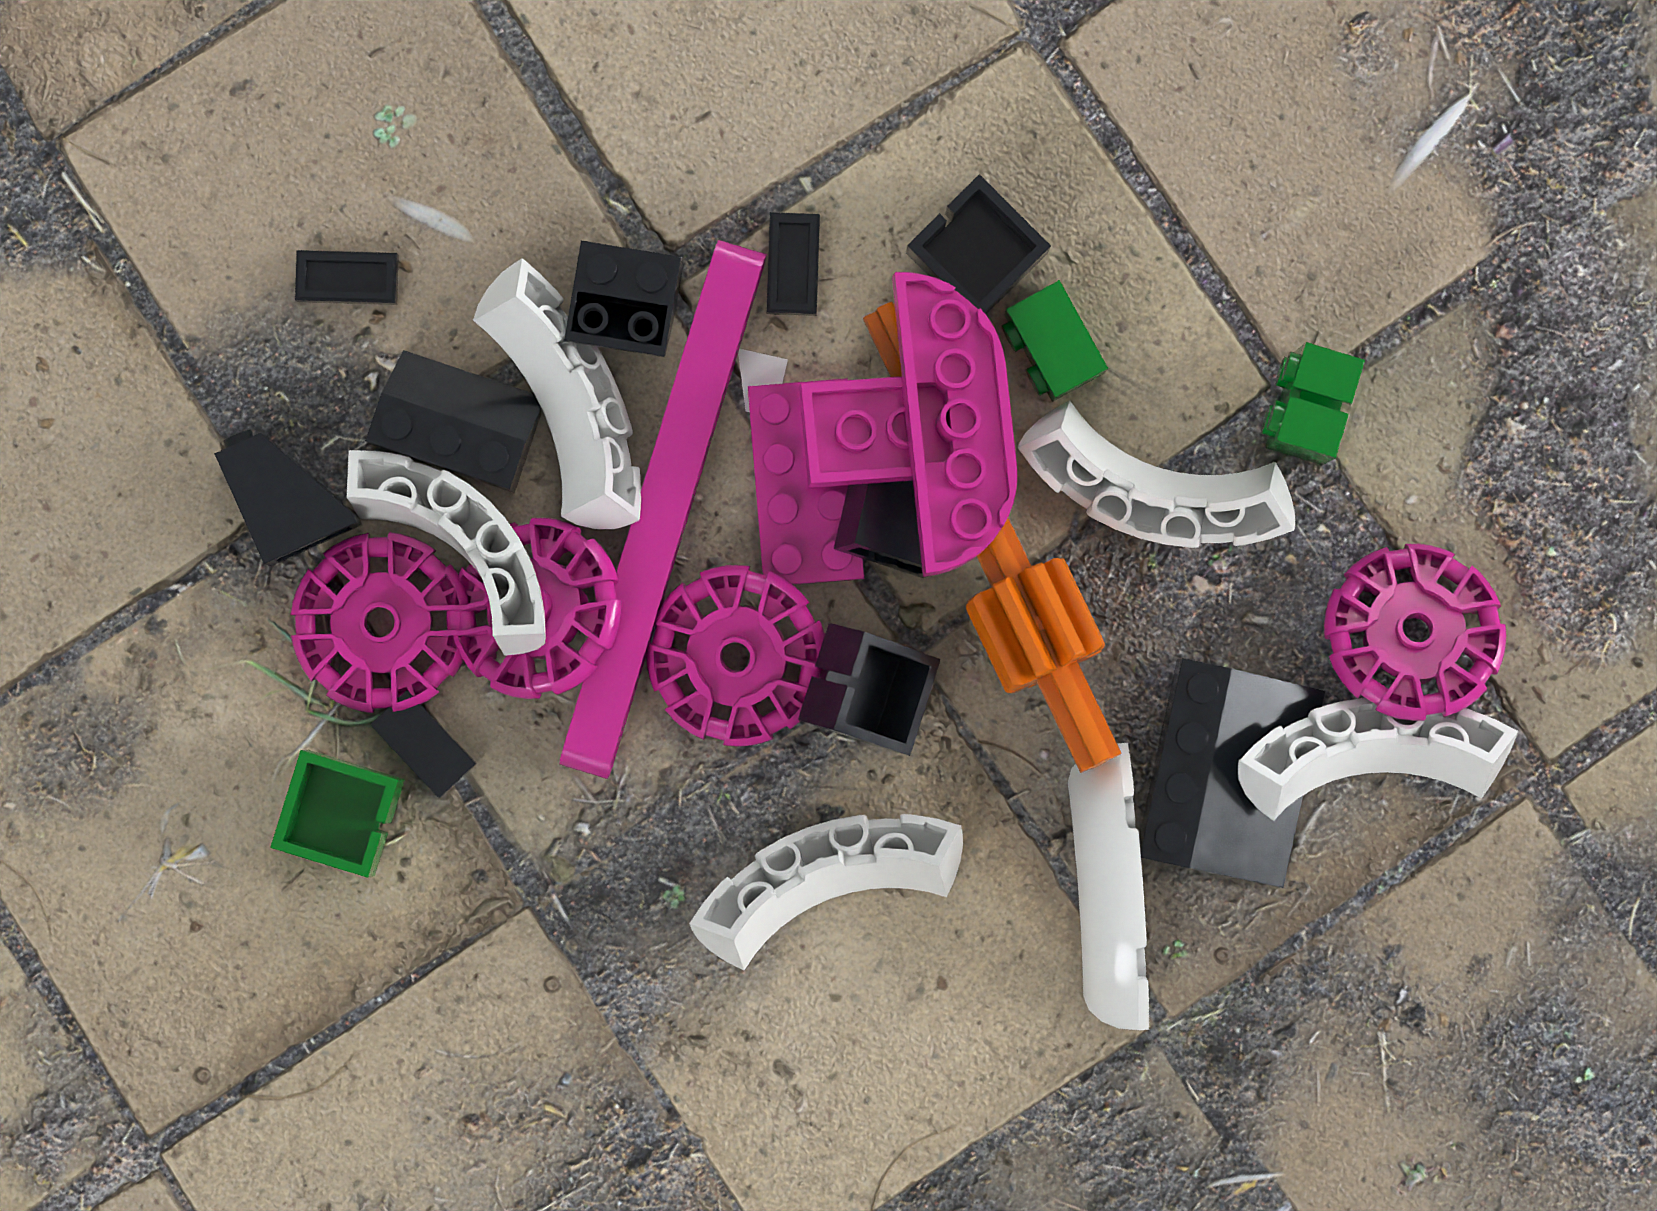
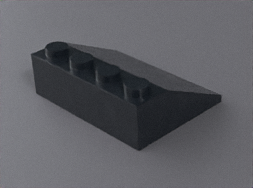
M1185 658L1177 659L1139 834L1141 858L1284 888L1303 796L1285 808L1273 821L1257 809L1246 796L1238 780V763L1254 744L1273 729L1282 726L1284 729L1292 723L1307 718L1313 709L1322 707L1325 691Z

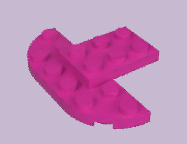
M895 272L892 276L902 377L801 383L799 386L808 488L913 480L923 577L942 574L961 567L979 555L994 540L1004 526L1014 503L1017 488V461L1004 351L989 318L981 308L977 309L969 300L955 291L956 287L947 282L918 273Z

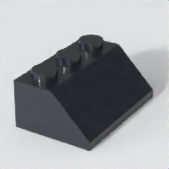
M403 350L381 393L365 441L372 446L515 493L543 410L533 393Z

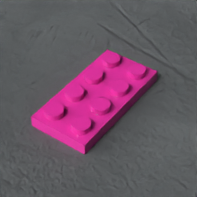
M848 378L748 386L763 575H768L770 571L781 576L792 585L864 579L863 559L834 549L848 485L808 488L799 386L801 383L848 380Z

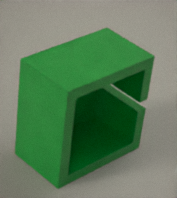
M1308 342L1304 343L1295 352L1290 351L1288 357L1284 356L1275 383L1276 386L1283 388L1279 401L1275 400L1274 405H1269L1261 429V434L1269 436L1265 448L1320 465L1335 459L1349 413L1342 412L1340 409L1342 403L1350 405L1353 403L1365 360Z
M300 750L270 848L363 877L375 876L389 833L379 830L380 824L392 823L405 779L311 750Z

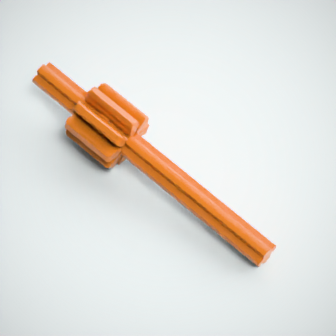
M889 302L878 307L875 312L866 315L863 321L890 377H902L895 304ZM1007 518L994 540L976 556L991 588L981 591L970 598L966 605V611L1005 692L1017 693L1027 687L1039 686L1080 773H1083L1122 754L1079 663L1100 653L1105 646V642L1066 561L1063 558H1053L1044 564L1040 562L1032 566L1009 518Z

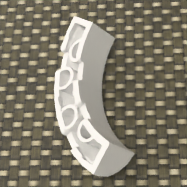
M522 258L504 270L488 287L477 306L473 321L483 328L513 360L525 377L543 410L555 443L562 480L561 517L576 525L592 529H617L633 524L640 520L641 475L639 467L631 466L626 439L633 434V430L615 379L597 346L564 341L568 316L559 306L564 301L563 297L538 271Z
M1070 400L1039 419L1024 434L1018 445V449L1031 467L1057 493L1063 491L1072 500L1085 507L1087 515L1115 530L1140 539L1189 548H1198L1201 543L1233 542L1234 546H1241L1269 540L1295 529V511L1292 498L1276 462L1257 469L1224 475H1195L1162 469L1142 462L1109 443L1085 421Z
M349 450L347 499L359 518L398 522L416 527L438 537L463 555L477 570L484 582L492 614L493 637L504 656L524 654L543 646L546 640L545 612L540 586L532 562L519 537L496 507L471 485L442 469L439 471L428 465L414 462L410 457L400 454Z
M1366 698L1340 701L1313 709L1307 718L1292 723L1284 729L1282 726L1273 729L1254 744L1239 760L1238 780L1251 802L1273 821L1285 808L1309 791L1334 780L1366 773L1389 772L1424 776L1449 783L1482 799L1508 757L1518 731L1491 717L1467 708L1443 717L1442 713L1426 715L1425 721H1411L1394 718L1376 711L1377 705Z
M1117 743L1121 750V755L1083 773H1080L1075 764L1071 768L1068 779L1079 894L1083 997L1089 1011L1101 1022L1118 1029L1149 1030V989L1146 978L1144 950L1147 945L1139 832L1135 828L1134 785L1128 743Z
M901 814L900 819L868 820L865 815H856L807 827L783 837L760 850L755 855L756 860L741 870L734 878L726 877L703 902L689 923L697 939L712 953L727 963L745 970L757 951L783 925L811 907L829 899L852 892L880 888L914 889L947 897L961 860L963 848L961 825L937 818L912 814Z

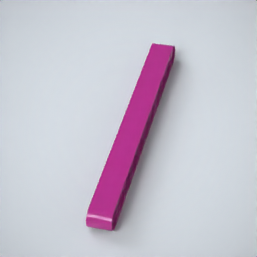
M718 240L640 492V520L630 525L616 571L619 582L615 584L616 599L622 601V613L616 639L610 650L606 648L603 650L595 662L598 668L582 683L561 752L559 765L601 778H609L645 662L647 645L651 642L655 629L654 622L657 611L662 605L762 277L767 254Z

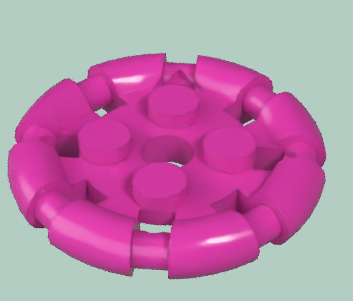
M531 518L529 524L518 526V524L513 522L510 523V526L523 545L531 544L533 558H530L540 586L545 612L546 640L543 646L524 654L507 655L501 664L496 661V652L500 647L493 637L489 598L481 576L471 564L467 568L461 567L458 574L459 583L464 584L470 603L460 605L455 589L451 597V605H460V610H454V612H460L459 630L461 631H457V635H453V638L467 667L476 677L484 676L487 678L492 689L508 696L523 699H539L542 693L553 691L554 694L558 695L586 680L598 668L595 662L605 648L611 649L616 639L622 613V601L616 599L615 584L619 582L616 569L600 544L594 538L589 540L580 535L581 529L568 522L551 518ZM569 551L575 556L566 568L558 563L564 553ZM594 587L596 602L588 603V598L582 589ZM482 610H487L489 625L477 627L475 614L480 613ZM578 630L588 636L579 651L568 645ZM460 636L471 638L470 644L467 647L461 642ZM534 659L546 660L547 671L537 673Z
M389 532L388 537H370L369 533L355 535L333 545L322 553L325 558L313 571L308 568L296 589L290 615L295 616L296 635H291L296 657L303 671L311 682L316 679L328 690L327 697L347 708L360 712L374 713V709L392 707L393 712L430 700L440 692L437 687L449 675L452 677L456 675L464 660L453 638V635H457V631H461L459 630L460 612H454V610H460V605L469 604L470 601L464 584L459 583L456 570L451 564L446 567L434 555L436 552L434 548L416 538L399 533ZM388 557V573H370L371 558ZM419 569L432 580L422 592L409 581ZM341 572L350 582L336 594L327 584ZM454 589L460 605H451ZM377 608L388 609L394 617V628L384 637L373 636L367 628V618ZM431 611H446L447 630L431 631L433 627ZM331 614V634H316L315 615ZM460 636L461 642L467 647L470 644L471 638ZM425 651L435 661L421 674L411 663ZM338 654L352 665L343 676L330 665ZM373 672L381 674L391 672V688H374ZM406 690L413 696L398 702V698Z
M1405 544L1404 549L1389 551L1385 547L1361 558L1344 573L1345 582L1340 589H1333L1325 612L1324 637L1331 642L1333 654L1329 656L1333 669L1341 682L1357 699L1362 695L1377 705L1376 711L1387 716L1411 721H1425L1426 715L1442 713L1443 717L1457 713L1475 702L1487 690L1485 686L1486 681L1491 674H1498L1503 662L1506 648V624L1500 623L1497 609L1501 607L1495 591L1486 578L1473 565L1470 569L1453 558L1454 553L1445 549L1425 544ZM1408 569L1413 582L1397 584L1395 570ZM1441 575L1458 585L1453 594L1445 587L1436 583ZM1362 591L1370 592L1377 597L1371 607L1357 600ZM1463 614H1478L1480 627L1466 629ZM1411 618L1422 620L1429 628V638L1423 642L1411 641L1403 632V622ZM1364 632V647L1353 649L1350 634ZM1462 653L1470 657L1474 663L1468 672L1455 664ZM1379 666L1390 675L1396 677L1389 689L1372 678ZM1435 678L1438 693L1423 695L1421 684L1428 683Z
M725 565L700 572L701 578L687 586L682 582L676 587L657 611L653 640L648 643L646 649L647 670L654 692L659 690L668 706L664 710L682 728L705 740L706 736L723 740L724 746L735 747L752 746L773 740L774 733L786 726L792 729L800 722L798 718L811 677L820 678L822 669L815 667L825 636L820 620L815 622L806 606L809 603L807 598L790 582L770 571L768 575H763L750 571V566ZM744 591L762 595L758 609L750 605H740ZM711 595L718 609L703 617L697 603ZM789 616L798 632L784 639L781 630L775 622ZM676 631L690 635L686 652L672 647ZM737 642L743 644L748 649L750 662L745 669L732 670L725 665L722 653L727 644ZM788 662L802 665L799 679L796 682L783 678ZM685 674H688L692 684L697 689L687 696L684 695L676 679ZM769 696L776 709L762 716L754 704ZM715 702L726 706H733L729 721L712 717Z

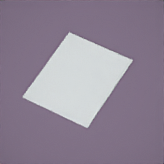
M739 349L738 357L746 412H750L748 386L782 384L788 359Z

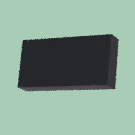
M770 212L767 314L817 316L820 214Z
M296 250L295 301L397 305L399 255L397 253Z
M406 690L398 698V702L413 696ZM422 704L393 712L392 707H388L370 724L438 798L447 793L477 764Z

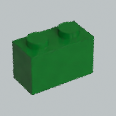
M1060 280L1006 309L1004 316L1008 322L1001 325L1002 330L1015 352L1023 348L1032 365L1026 369V373L1039 396L1047 392L1051 401L1054 402L1105 374L1108 370L1104 359Z

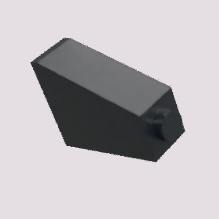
M251 430L237 433L223 441L225 449L214 453L265 565L272 567L363 525L359 516L262 433L254 436Z
M913 480L848 485L834 549L924 578Z

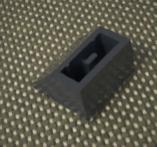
M581 240L564 341L665 358L676 312L683 270L682 258Z

